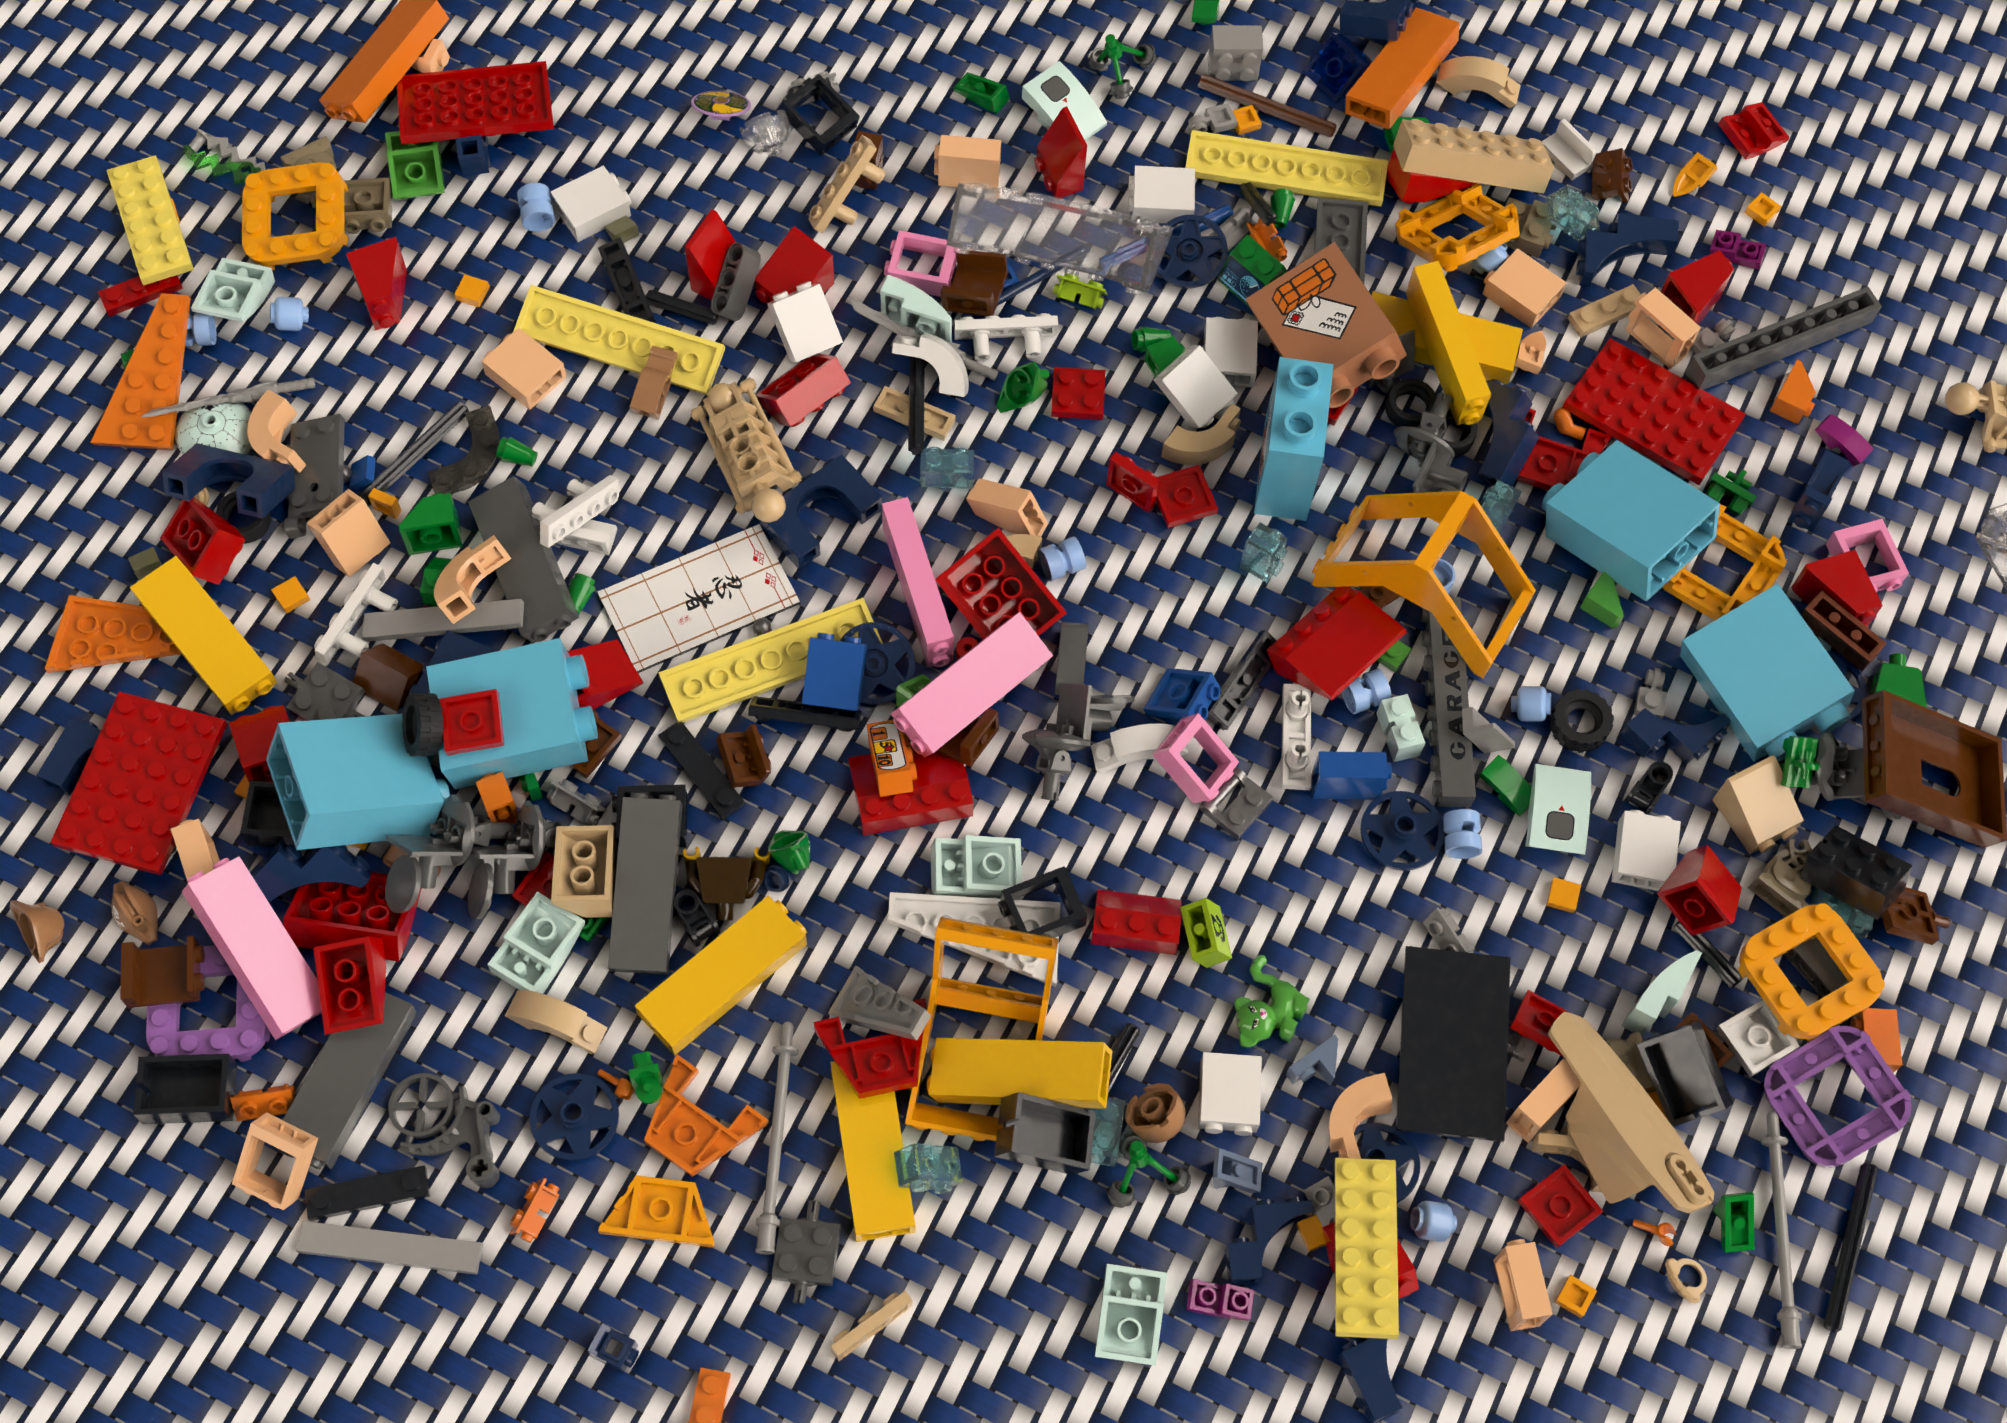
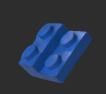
M1167 668L1143 710L1147 716L1169 718L1175 726L1183 717L1197 713L1206 720L1209 705L1212 700H1217L1220 696V685L1212 672Z

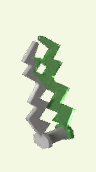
M201 129L197 130L196 137L189 145H185L183 149L187 158L193 161L196 170L211 165L214 177L232 172L235 185L243 181L245 182L246 177L250 174L249 171L242 173L241 169L250 166L252 173L266 170L264 162L257 164L256 156L243 160L239 159L237 147H228V138L211 137ZM203 144L208 145V150L220 146L221 157L231 156V162L220 165L218 154L206 157L205 151L197 154L196 152Z

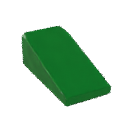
M969 72L953 88L955 92L996 114L1009 100L1006 85Z

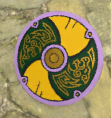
M707 91L697 94L691 100V105L695 110L710 115L711 119L730 121V117L744 114L751 108V103L746 97L728 91Z

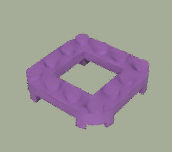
M216 945L203 946L205 961L200 963V973H203L204 978L234 975ZM238 980L236 1027L179 1031L180 1003L147 1006L146 1039L149 1048L156 1056L229 1053L233 1059H239L240 1062L251 1060V1056L256 1054L270 1039L271 1032Z
M1834 1026L1784 1058L1775 1061L1770 1066L1764 1079V1093L1769 1104L1777 1113L1779 1119L1803 1154L1811 1162L1823 1168L1841 1166L1897 1133L1907 1123L1911 1114V1097L1907 1089L1903 1088L1871 1042L1870 1036L1866 1032L1850 1026ZM1842 1058H1845L1878 1107L1831 1136H1828L1795 1087Z

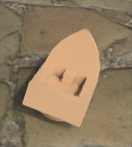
M433 39L424 56L418 57L411 67L420 73L443 71L450 58L443 41Z
M1542 331L1531 333L1521 341L1514 366L1538 375L1542 368L1546 349V338Z

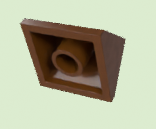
M382 643L361 653L353 683L365 690L364 695L398 712L404 706L411 687L420 680L424 665Z

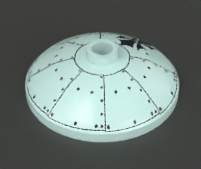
M229 401L222 402L219 405H206L185 411L178 420L175 429V439L180 452L184 454L198 443L246 454L252 447L247 433L251 411L241 402L232 403Z

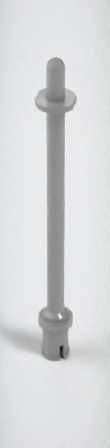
M789 1021L784 1022L782 1026L780 1045L772 1048V1052L779 1055L764 1207L763 1213L760 1217L756 1218L758 1236L755 1252L764 1255L775 1254L776 1228L780 1227V1220L775 1215L790 1059L799 1053V1050L792 1046L794 1026Z
M1769 1112L1766 1116L1768 1137L1762 1138L1761 1144L1769 1147L1782 1299V1309L1777 1313V1321H1780L1782 1348L1799 1349L1802 1348L1799 1327L1802 1314L1798 1312L1794 1305L1781 1146L1787 1145L1788 1139L1780 1136L1777 1113Z

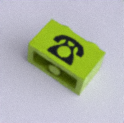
M1203 898L1180 907L1192 960L1208 968L1232 959L1220 906L1207 898Z

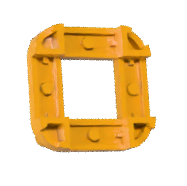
M317 162L267 169L249 174L246 177V184L242 194V246L247 256L255 264L270 267L272 271L275 270V265L320 259L325 264L333 261L331 257L336 255L343 245L347 246L348 236L344 233V192H348V187L332 164ZM316 191V231L271 237V202H275V196Z
M1473 184L1471 188L1455 190L1453 193L1447 194L1446 197L1415 213L1404 208L1398 213L1399 219L1395 223L1397 240L1401 245L1430 263L1439 261L1444 271H1453L1457 269L1458 265L1474 260L1478 256L1496 249L1499 245L1520 235L1516 206L1511 203L1504 207L1482 194V187L1479 184ZM1462 213L1485 226L1460 240L1450 235L1442 239L1431 232L1433 228L1451 221Z
M1721 504L1719 505L1717 535L1714 540L1754 563L1732 597L1686 570L1688 564L1662 587L1668 593L1714 621L1771 588L1787 562L1784 552L1779 545L1781 541L1773 535L1769 540L1724 513L1726 506Z
M1825 903L1805 906L1760 931L1748 940L1740 952L1739 973L1742 978L1748 977L1780 1023L1777 1028L1784 1035L1788 1033L1799 1039H1807V1041L1814 1040L1827 1032L1828 1029L1868 1009L1879 998L1885 987V982L1876 964L1843 919ZM1817 937L1849 983L1813 1004L1806 1006L1774 959L1810 938L1814 939Z

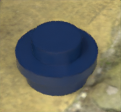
M773 864L766 868L763 884L769 891L782 892L789 887L791 877L787 869L779 864Z

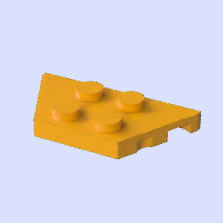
M636 1175L628 1186L627 1192L619 1198L611 1214L604 1223L600 1224L598 1229L599 1234L712 1248L715 1246L695 1182Z

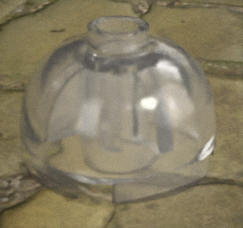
M776 110L778 115L771 116L770 112L761 114L744 123L746 129L740 127L742 137L750 150L758 154H768L769 157L776 156L782 152L781 148L788 143L791 137V127L785 111Z

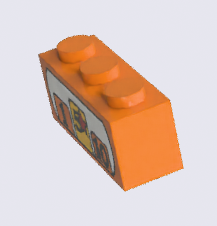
M893 720L866 724L869 748L880 797L913 792L912 780H917L915 763H912L913 755L911 746H909L908 736L895 726Z

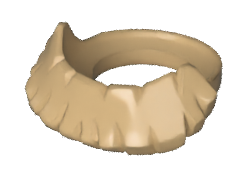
M1674 1258L1667 1259L1665 1263L1667 1277L1674 1290L1689 1302L1699 1303L1701 1299L1700 1294L1704 1292L1707 1285V1276L1702 1266L1688 1258L1678 1260ZM1689 1265L1698 1271L1701 1278L1698 1287H1685L1678 1278L1682 1266Z

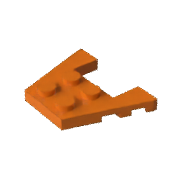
M677 1054L673 1060L671 1072L666 1079L659 1104L656 1106L644 1141L648 1146L693 1177L766 1127L769 1121L752 1107L746 1105L731 1126L726 1128L682 1096V1093L694 1080L699 1071Z

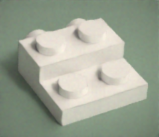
M1764 1000L1759 1001L1716 1028L1749 1077L1771 1066L1775 1061L1784 1058L1800 1047L1796 1037L1788 1033L1784 1035L1777 1028L1780 1023Z

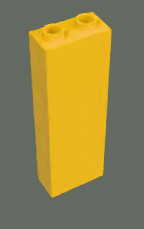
M1439 261L1414 266L1406 290V296L1444 394L1445 396L1448 394L1453 398L1450 409L1456 425L1465 423L1466 425L1475 424L1482 419L1491 397V392Z
M1373 291L1372 297L1398 336L1415 330L1414 361L1433 366L1409 301ZM1459 313L1485 379H1496L1508 385L1513 373L1523 329Z
M177 556L130 587L137 600L230 715L243 711L249 706L251 701L260 695L267 694L278 683L270 669Z
M769 895L635 1005L637 1015L674 1056L807 945L806 929L798 920L793 922L786 915L788 910L779 900L774 902Z
M936 1038L935 1047L931 1050V1063L933 1065L931 1075L927 1079L928 1095L938 1103L1000 1105L1001 1098L1020 1092L1080 1108L1106 1109L1112 1050L1104 1042Z
M835 1061L830 1062L856 1242L916 1233L895 1091L859 1099Z

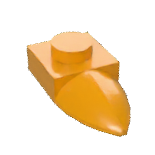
M1697 152L1677 175L1673 185V196H1682L1697 187L1701 188L1717 171V165Z

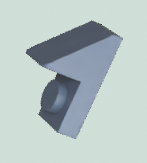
M1334 1034L1289 1067L1286 1077L1292 1084L1300 1079L1302 1082H1305L1318 1071L1328 1085L1331 1086L1336 1070L1337 1036Z
M1221 1148L1215 1149L1214 1188L1232 1186L1249 1193L1260 1192L1263 1163Z

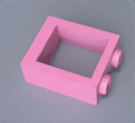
M899 230L897 240H892L890 255L892 257L891 261L887 260L885 263L884 275H891L906 281L928 295L941 297L943 285L951 286L957 264L955 252L956 249H959V242ZM903 249L944 257L939 277L898 269Z
M1883 519L1834 531L1826 543L1831 556L1848 552L1850 547L1874 541L1889 570L1887 573L1869 577L1876 592L1884 589L1893 591L1902 586V582L1909 572Z
M1199 713L1183 717L1152 754L1193 804L1213 800L1219 794V787L1233 776V770L1239 763ZM1192 737L1198 741L1218 765L1205 783L1202 782L1179 754Z

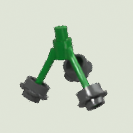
M1109 34L1105 37L1106 43L1104 48H1097L1088 54L1089 66L1093 70L1097 69L1099 72H1103L1108 69V65L1111 64L1112 60L1117 81L1110 84L1111 91L1109 93L1110 95H1115L1116 99H1123L1130 96L1129 92L1133 90V87L1130 85L1129 79H1122L1118 59L1122 56V52L1125 51L1133 54L1134 61L1140 64V67L1147 68L1155 60V48L1151 44H1140L1133 49L1119 43L1113 34Z
M1128 1132L1124 1135V1139L1119 1142V1151L1129 1161L1123 1181H1114L1112 1186L1107 1188L1106 1193L1112 1205L1119 1208L1130 1206L1135 1200L1134 1187L1129 1184L1132 1174L1136 1168H1143L1147 1164L1165 1175L1163 1183L1170 1194L1179 1195L1186 1192L1191 1184V1175L1186 1168L1178 1166L1172 1167L1169 1170L1147 1154L1146 1141L1142 1140L1134 1132Z

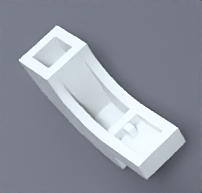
M924 333L920 337V342H916L917 338L901 336V339H897L893 343L892 353L924 359L935 368L940 381L939 393L961 397L967 395L969 381L966 367L956 350L946 341L932 334Z
M1143 724L1111 732V738L1091 745L1096 771L1103 773L1129 762L1155 759L1152 754L1173 730L1175 725ZM1187 745L1179 753L1180 756L1188 754Z

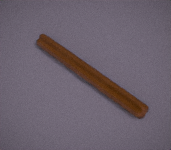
M1202 74L1199 79L1198 87L1245 106L1253 105L1256 110L1327 137H1332L1336 131L1337 125L1320 117L1206 74Z

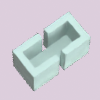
M1408 694L1381 700L1376 714L1383 734L1388 735L1386 742L1393 762L1420 756L1425 741L1418 721H1414L1415 713Z

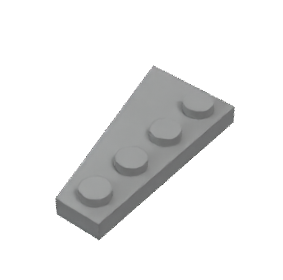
M857 966L854 967L828 1012L831 1018L839 1017L841 1022L913 1040H918L931 1017L926 1009L904 995L901 996L894 989L882 984L878 979L868 975Z

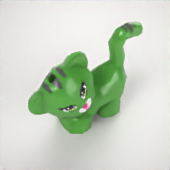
M1258 955L1252 961L1249 971L1254 981L1271 987V1005L1269 1006L1261 1000L1252 1001L1245 997L1236 998L1234 1003L1237 1011L1236 1023L1240 1033V1045L1245 1048H1251L1257 1045L1259 1041L1268 1039L1276 1028H1280L1279 1036L1282 1041L1290 1043L1298 1024L1293 1018L1302 1020L1310 998L1301 994L1289 982L1282 981L1273 975L1263 974L1261 969L1267 963L1264 955Z

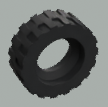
M1574 689V691H1568L1563 697L1561 696L1558 699L1549 717V728L1553 733L1554 739H1557L1562 747L1565 746L1570 751L1574 750L1578 751V753H1583L1584 751H1593L1605 742L1613 728L1614 715H1612L1611 706L1607 704L1605 698L1599 696L1600 694L1590 692L1587 689ZM1576 709H1584L1590 712L1595 721L1594 728L1586 733L1575 731L1568 722L1570 712Z
M410 693L404 703L402 714L404 746L409 756H435L441 748L443 739V715L440 700L434 693Z

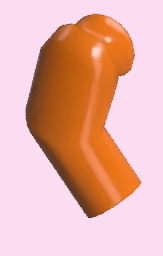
M1562 407L1558 408L1553 416L1558 431L1561 434L1582 440L1586 428L1575 425L1568 410Z

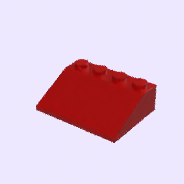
M999 527L935 579L982 639L986 638L1019 612L1038 636L1067 614L1066 610Z
M1348 586L1336 587L1267 649V653L1276 674L1327 699L1333 700L1407 632L1402 625L1361 592Z
M911 747L912 763H915L917 780H912L913 792L880 797L871 754L848 758L863 836L973 816L974 803L965 765L937 752L924 758L922 754H918Z
M371 872L370 880L363 888L338 882H317L299 886L283 918V925L296 947L310 949L366 936L381 938L383 940L385 960L399 962L408 943L422 888H420L416 902L410 910L404 913H395L389 909L385 898L388 874Z

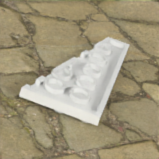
M890 892L888 923L934 941L940 917L1009 929L1012 926L1008 917L1003 918L999 910L998 902L1001 899ZM1014 900L1027 932L1060 919L1061 902ZM950 941L944 942V945L1045 983L1048 966L1047 959ZM1058 947L1052 979V986L1054 987L1057 985Z

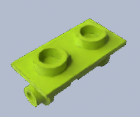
M1065 273L1064 276L1057 274L1056 277L1061 282L1060 285L1055 284L1053 294H1056L1057 298L1074 302L1078 293L1081 294L1079 304L1095 310L1097 307L1102 308L1104 299L1100 298L1101 294L1105 296L1108 294L1106 289H1103V284L1089 280L1087 284L1078 281L1079 277L1070 273Z

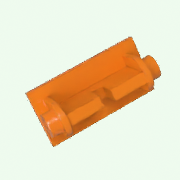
M1260 218L1256 225L1249 222L1246 223L1251 232L1249 234L1250 237L1279 262L1287 258L1286 254L1288 251L1280 236H1276L1273 240L1271 239L1278 233L1274 224L1266 226Z
M287 1083L283 1086L270 1087L267 1092H263L262 1089L245 1092L243 1090L239 1091V1094L230 1097L236 1120L256 1119L266 1112L273 1116L286 1114L294 1101V1097H296V1089L294 1085L289 1086Z
M546 1178L539 1179L536 1183L532 1182L524 1195L527 1201L523 1209H517L510 1221V1225L513 1227L509 1234L515 1235L522 1232L520 1238L529 1243L532 1242L533 1238L537 1239L546 1221L545 1218L537 1215V1212L541 1210L546 1214L550 1213L559 1197L557 1193L559 1187L551 1183L547 1187L544 1186L547 1181Z

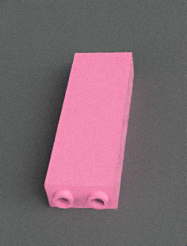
M906 497L882 503L883 532L927 668L932 666L943 667L949 664V662L954 661V636L909 499Z
M1019 612L890 713L894 718L893 722L901 732H905L909 737L912 748L925 758L948 742L1053 655Z
M227 857L212 866L214 870L204 874L203 871H200L188 878V884L182 893L274 1039L277 1040L322 1013L318 980L241 858L237 857L230 861Z

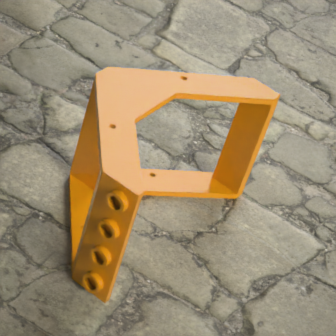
M1463 491L1367 495L1359 507L1355 506L1348 518L1349 522L1342 524L1336 535V541L1329 543L1324 552V555H1326L1324 559L1319 558L1312 570V573L1315 574L1312 585L1315 587L1384 586L1428 610L1437 619L1473 674L1483 679L1528 607L1536 591L1477 499ZM1428 517L1439 523L1416 560L1334 562L1362 520ZM1457 533L1478 545L1515 601L1514 606L1486 650L1433 572L1436 564Z
M940 917L935 934L933 974L927 1012L931 1017L924 1027L918 1086L912 1087L905 1124L912 1125L919 1130H939L946 1135L960 1134L970 1136L977 1141H996L997 1130L1003 1128V1125L998 1124L999 1118L917 1103L937 1005L1038 1023L1035 1040H1042L1052 986L1058 938ZM950 941L1047 959L1048 966L1043 996L943 978L944 942Z

